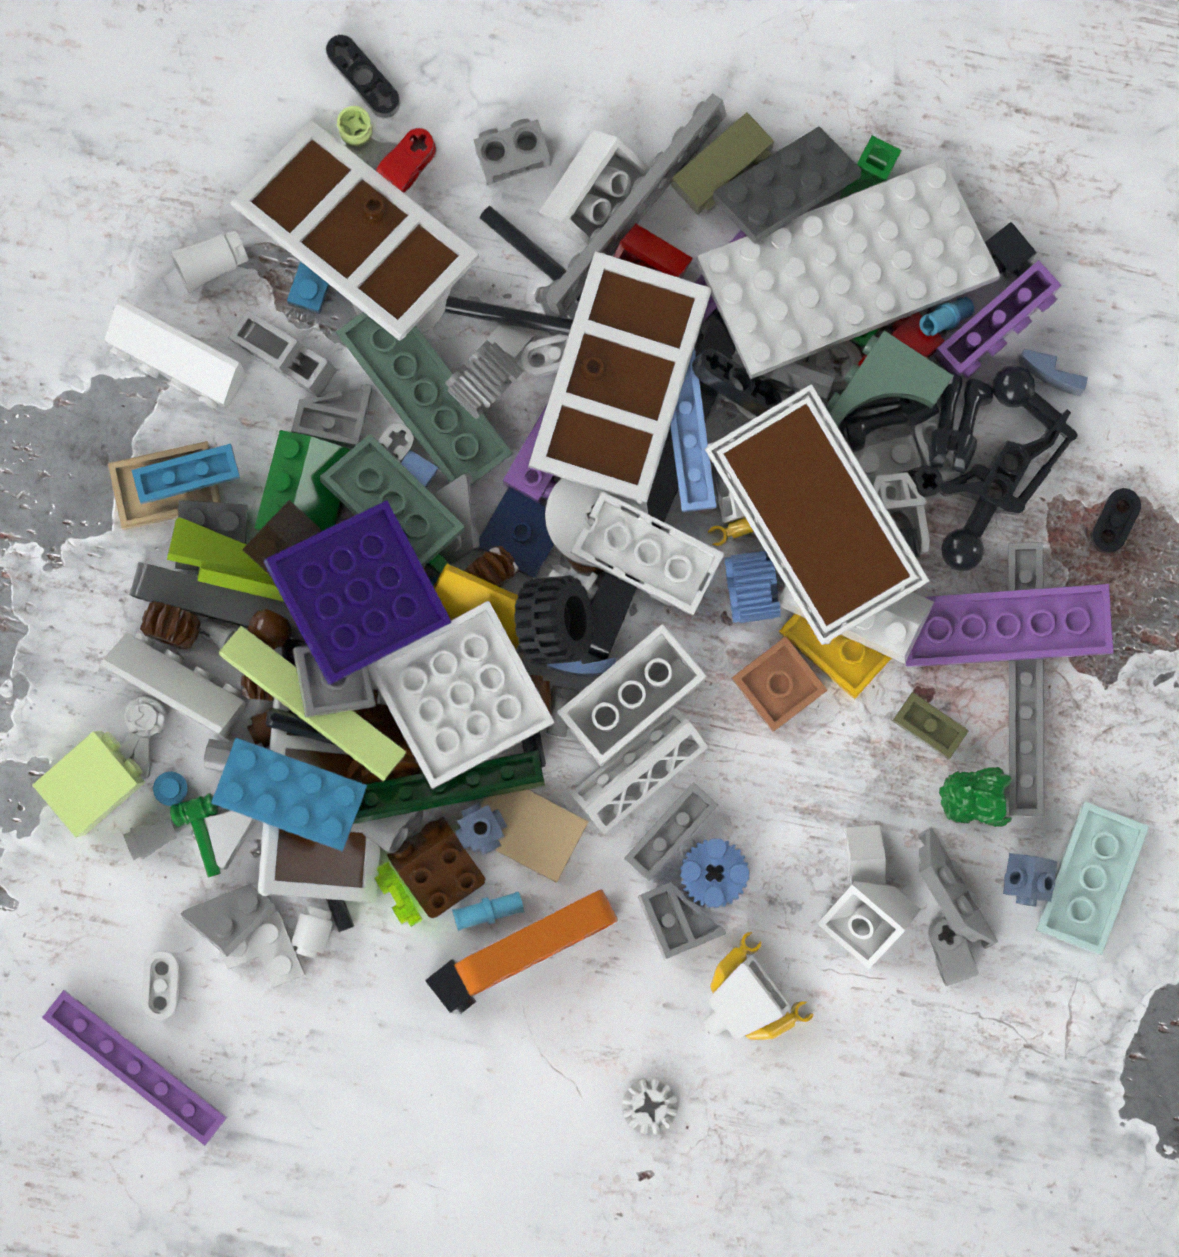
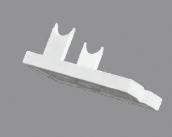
M602 491L589 515L590 518L594 519L590 530L583 527L571 554L649 593L650 598L663 603L669 608L675 606L693 616L724 553ZM623 507V508H625V509H627V510H629V511H631V512H633V513L639 515V517L637 518V517H635V516H633V515H631V514L625 512L624 510H622V509H620V508ZM651 523H654V524H656V525H658V526H660V527H662V528H664V529L670 531L669 534L666 533L665 531H663V530H661V529H659V528H657V527L651 525ZM596 558V559L602 561L603 563H605V564H607V565H609V566H611V567H613V568L611 569V568H609V567H607V566H605V565H603V564H601V563L595 561L594 559ZM706 573L709 574L702 590L699 591L698 589ZM625 574H627V575H629V576H631V577H633V578H635V579H637V580L643 582V585L640 584L639 582H637V581H635V580H633V579H631V578L625 576Z

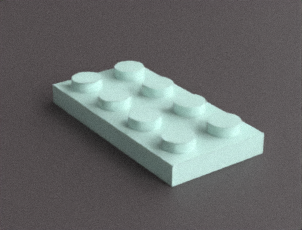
M1084 801L1055 876V887L1051 902L1045 903L1036 931L1102 955L1149 826Z

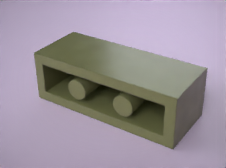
M746 112L674 175L671 186L697 215L704 209L710 212L718 205L713 200V191L773 155L770 151L773 149L774 140Z

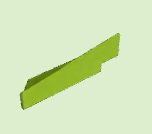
M181 517L176 519L167 560L200 567L197 581L284 602L272 577L242 550L246 544Z

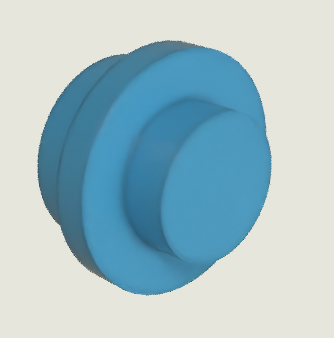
M172 771L159 775L153 785L155 798L167 806L179 804L185 799L188 792L185 778L179 773Z

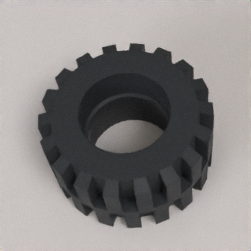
M571 575L526 581L523 584V588H520L514 614L516 635L525 656L531 659V662L534 664L544 665L580 661L583 659V656L587 655L592 644V635L594 634V616L590 598L581 581Z

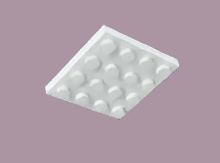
M489 601L455 618L451 624L368 666L375 684L432 789L555 723Z

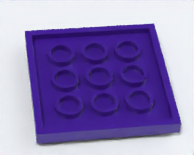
M387 500L264 561L328 685L452 623Z

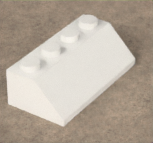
M120 298L117 301L105 337V342L111 347L110 354L124 362H128L129 358L141 363L139 369L154 378H157L159 374L169 378V385L184 394H187L188 390L200 395L198 401L214 410L217 409L218 405L226 410L228 409L246 377L240 362Z
M785 586L779 598L781 607L805 618L789 589ZM911 592L843 632L841 635L905 664L934 601Z
M662 624L557 711V713L599 766L602 767L703 683L707 676Z
M137 632L135 637L125 633L100 664L102 667L226 739L247 706V703L240 699L242 697L241 691L225 683L223 688L211 682L214 677L212 674L198 666L195 667L194 671L182 665L185 660L184 658L168 649L164 654L153 649L155 641Z

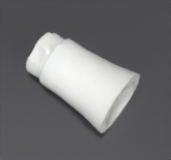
M232 231L224 236L220 234L191 246L170 250L176 269L189 294L220 275L236 269L237 265L249 261L236 231Z

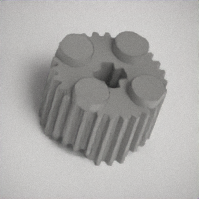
M488 340L469 358L473 363L469 368L463 364L445 382L449 387L447 391L475 419L484 411L480 407L482 404L488 408L512 383L508 378L510 375L517 379L524 372L496 342L491 344Z

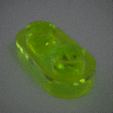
M389 861L377 867L379 875L374 877L384 895L389 892L391 893L396 902V905L391 908L401 925L408 922L413 927L423 921Z

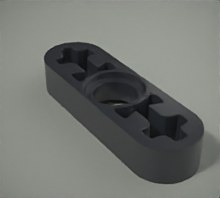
M346 35L332 37L326 45V54L332 66L375 115L381 118L394 116L400 108V99L396 89L350 37ZM339 45L341 48L348 46L347 53L353 61L350 67L343 56L334 57L336 55V46ZM367 68L372 72L373 77L368 84L360 85L354 81L353 76L358 69ZM376 86L385 98L390 95L392 96L389 108L385 105L378 107V97L372 91Z
M709 348L704 350L692 362L693 372L700 381L757 417L782 402L779 392L773 386L759 377L750 379L745 368L715 349ZM732 377L742 384L743 391L734 386Z

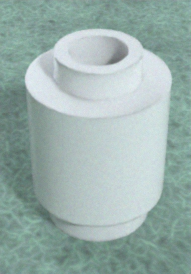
M305 906L304 913L299 914L291 945L298 947L297 954L316 959L318 952L325 953L333 924L330 921L332 912Z

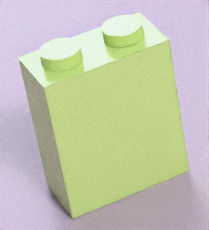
M93 731L32 784L75 837L85 836L146 783L140 776L143 773L141 768L131 758L126 759L118 750L121 747L120 743L109 732Z

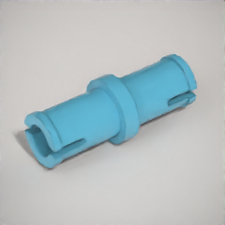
M960 297L952 303H942L936 307L934 312L924 315L920 319V329L927 336H934L942 330H951L961 320L973 315L974 304L968 297Z
M519 891L492 900L486 897L481 899V903L452 910L457 930L460 931L461 929L488 922V925L494 924L496 919L520 912L523 913L524 907Z

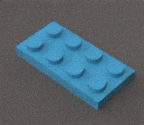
M235 738L211 803L343 852L367 785Z

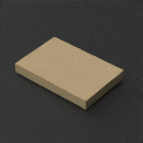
M207 441L108 463L122 530L177 519L179 500L221 503L217 484L141 504L131 471L208 450L210 447Z
M528 789L486 797L481 807L489 805L491 811L498 809L507 825V828L502 830L505 838L499 840L502 846L495 850L557 883L589 821ZM484 822L476 823L474 826L475 833L478 835L485 834L487 824Z

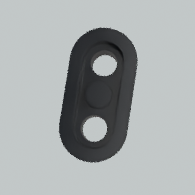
M1127 488L1117 489L1107 498L1090 535L1092 545L1099 552L1111 554L1118 551L1124 545L1141 510V500L1133 490ZM1117 502H1125L1128 506L1127 512H1119L1116 507ZM1104 531H1108L1113 535L1111 543L1103 541L1102 533Z

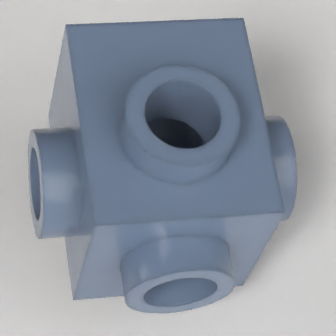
M477 803L461 812L464 818L458 820L461 828L455 832L464 849L471 846L474 853L481 850L482 854L485 855L502 846L499 840L505 838L502 830L507 828V825L498 809L491 811L489 805L482 808L480 803ZM478 822L487 824V831L483 835H478L474 831V826Z
M1009 853L1007 871L1004 876L1003 894L1016 897V904L1036 907L1037 900L1051 902L1055 887L1057 861L1038 856Z

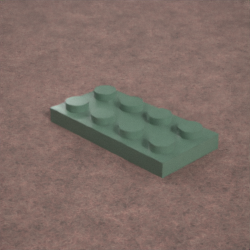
M371 434L320 476V482L354 515L387 500L422 567L427 565L465 530V526Z

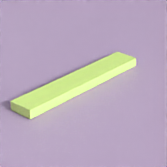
M243 626L238 628L219 651V655L381 780L384 781L405 756L406 751L353 711L305 718L296 667Z

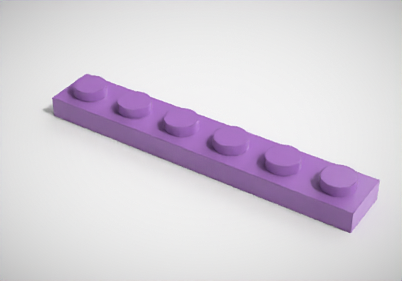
M66 990L61 992L42 1018L204 1146L207 1145L228 1118Z

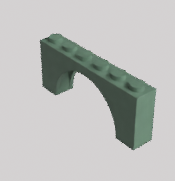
M883 331L879 338L874 335L871 337L862 353L867 355L860 367L855 363L843 380L848 383V386L842 395L837 392L834 393L826 405V409L838 427L841 421L853 410L877 399L906 398L932 408L953 375L886 331Z

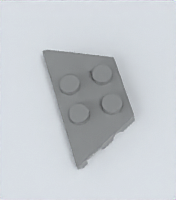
M931 827L918 834L919 839L924 844L923 847L919 848V873L953 931L962 937L965 936L973 943L980 940L985 949L998 943L997 938L980 911L981 903L977 895L972 890L968 891L962 881L964 876L958 863L955 860H950Z

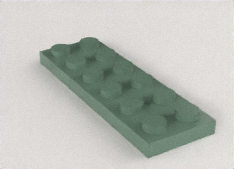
M362 312L336 331L337 336L409 428L449 483L470 472L473 477V483L470 484L471 487L513 455V452L483 413L475 419L447 391L449 387L445 382L453 374L416 325L405 338L399 341L367 314Z

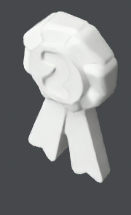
M148 695L140 696L129 702L124 719L130 733L118 749L126 759H132L134 756V761L143 772L141 776L146 779L150 776L151 737L163 731L168 717L163 703L157 698Z

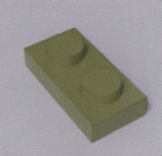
M913 692L892 720V722L948 760L969 732L968 729Z

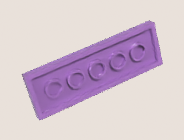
M1109 584L925 597L934 601V604L907 658L906 667L1114 654Z

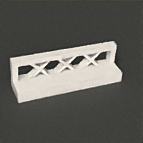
M674 706L573 790L570 795L587 813L599 830L605 834L709 746L691 722ZM691 735L696 743L685 752H678L680 743ZM667 760L665 769L659 774H652L653 766L658 761ZM633 782H641L639 790L634 795L625 796L628 786ZM607 804H614L613 812L602 821L596 813Z

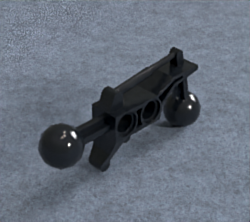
M1010 365L997 372L993 379L992 388L994 396L999 403L1006 407L1018 408L1022 406L1043 424L1047 430L1038 440L1023 445L1007 440L1000 445L988 468L982 464H976L964 475L961 474L942 484L939 492L942 496L947 497L959 494L977 502L964 527L949 532L941 546L942 557L945 563L958 571H969L977 567L982 561L984 545L981 537L994 513L1011 515L1022 513L1025 510L1026 503L1051 472L1052 466L1069 444L1078 437L1077 432L1066 423L1071 412L1067 409L1060 413L1036 393L1034 378L1027 369L1021 366ZM1059 434L1063 436L1065 440L1045 465L1043 464L1018 498L1013 496L1031 460L1053 446ZM1005 454H1012L1017 458L1018 467L1016 470L1006 467L1004 463ZM972 477H975L981 481L976 483L965 484L967 483V480H969ZM989 483H996L1001 487L1002 496L1000 499H994L989 495Z

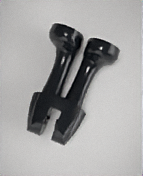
M952 374V379L939 397L941 398V412L937 429L929 434V459L932 467L942 469L948 451H953L952 471L965 473L977 447V439L973 436L979 407L990 404L993 401L994 392L989 384L979 379H969L965 386L964 407L958 430H953L956 406L963 378Z
M882 398L865 403L843 419L852 452H859L864 449L867 435L877 429L899 424L913 427L939 414L937 402L932 408H929L922 403L906 398ZM898 405L897 408L881 413L858 416L860 413L868 410Z

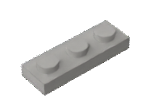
M693 782L624 859L650 881L716 809L718 804Z

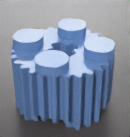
M766 551L724 557L733 623H746L781 617L780 602L777 598L775 566Z
M712 838L709 841L704 840L703 844L698 842L696 848H690L691 853L687 852L685 854L687 859L682 860L683 865L680 867L681 874L679 877L683 878V881H681V885H685L683 891L689 892L687 897H693L694 903L699 901L700 906L706 904L707 908H718L720 905L725 907L726 903L730 905L733 903V900H738V894L742 895L744 893L742 888L747 887L746 882L749 880L750 872L747 865L749 864L743 861L746 857L745 855H740L741 850H735V844L730 846L729 841L724 842L722 839ZM708 865L714 868L719 865L722 868L723 872L720 875L723 876L721 882L715 879L709 882L706 879L705 875L709 872L705 869Z

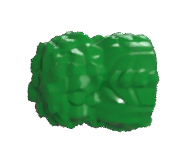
M988 767L976 772L962 771L960 773L956 771L945 779L944 785L939 788V795L942 798L941 806L947 819L955 823L969 824L971 821L978 820L980 823H985L989 826H1006L1007 823L1011 822L1012 817H1005L1006 797L1004 791L1011 783V777L1004 774L1000 767Z

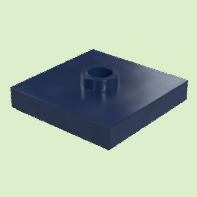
M508 487L479 537L480 547L478 548L488 552L496 546H503L506 552H509L515 559L514 562L518 566V571L535 579L554 547L546 527V507Z

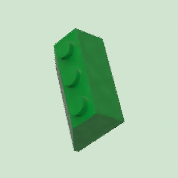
M280 430L254 529L260 531L288 500L294 503L321 530L324 531L335 526L342 502L320 482V476L351 449L312 436Z

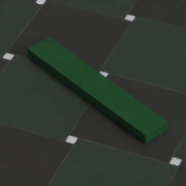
M538 750L486 760L434 789L431 788L424 773L365 784L367 788L353 824L545 786Z

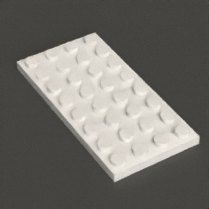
M944 158L804 213L756 244L746 236L698 255L696 259L707 286L712 289L713 299L750 379L995 282L1000 278V273Z

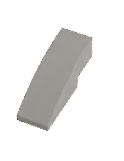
M246 310L228 337L244 350L316 397H320L337 372V369L327 359L303 346L297 339Z

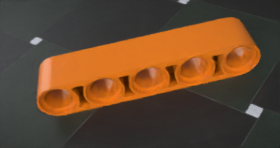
M601 889L462 959L454 966L470 996H474L611 926L618 921V918Z

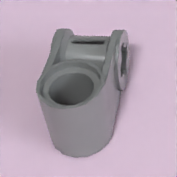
M423 810L367 821L362 833L384 850L393 854L403 845L413 830L421 824Z
M941 917L931 923L928 935L936 956L935 959L940 976L947 987L978 976L979 972L965 936L962 937L954 932L949 935L950 941L948 942L938 938V935L943 932L942 926L945 925L947 928L952 929L946 917Z

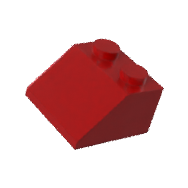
M637 223L620 241L613 255L615 258L683 279L693 260L691 256Z

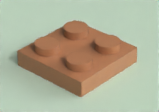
M786 636L731 678L772 732L776 731L828 691Z

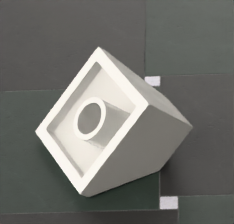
M854 881L817 925L870 969L907 929L921 908L895 886Z

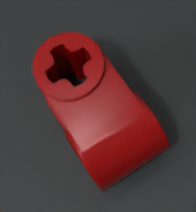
M424 128L411 129L398 145L383 158L376 171L405 193L436 155V145L432 135ZM425 142L427 148L424 151L421 149L415 150L414 143L422 144Z

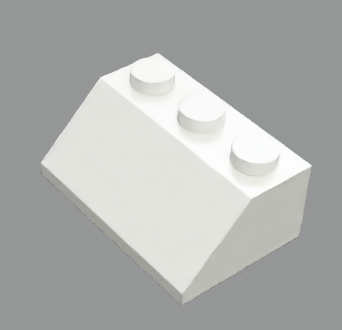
M593 130L539 213L557 230L586 248L593 232L606 224L610 219L613 208L619 202H624L630 194L634 182L639 177H644L650 168L618 137Z

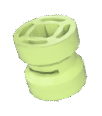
M349 106L340 112L337 118V126L341 139L352 147L365 145L370 140L373 131L369 114L359 106Z

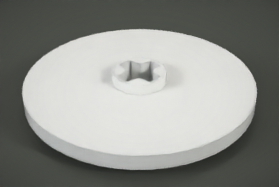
M561 478L552 489L546 505L545 519L548 534L555 547L565 557L581 565L596 567L571 554V551L583 527L590 530L594 519L588 520L587 516L590 515L603 490ZM603 491L648 514L647 503L640 504L637 501ZM623 507L620 508V509L624 510L625 512H627V513H629V514H631V515H633V516H635V517H637V518L639 517V515H637V514H635V513H633V512H631V511H629V510H627V509H625V508H623ZM596 558L594 559L605 566H609Z

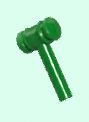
M211 793L206 794L205 797L199 796L189 801L180 802L179 805L173 804L170 807V816L175 826L181 827L183 824L189 825L191 823L208 878L221 874L204 818H208L210 815L215 816L218 814V806L211 803L213 799Z

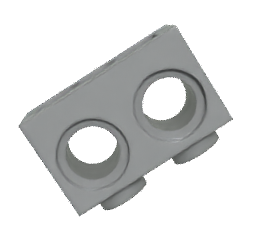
M529 118L513 122L511 128L499 132L496 128L481 132L479 138L474 139L475 150L487 185L551 165L550 155L538 119L531 122ZM524 138H531L537 144L532 150L525 151L519 148L518 143ZM492 148H499L505 153L497 161L488 159L486 154Z

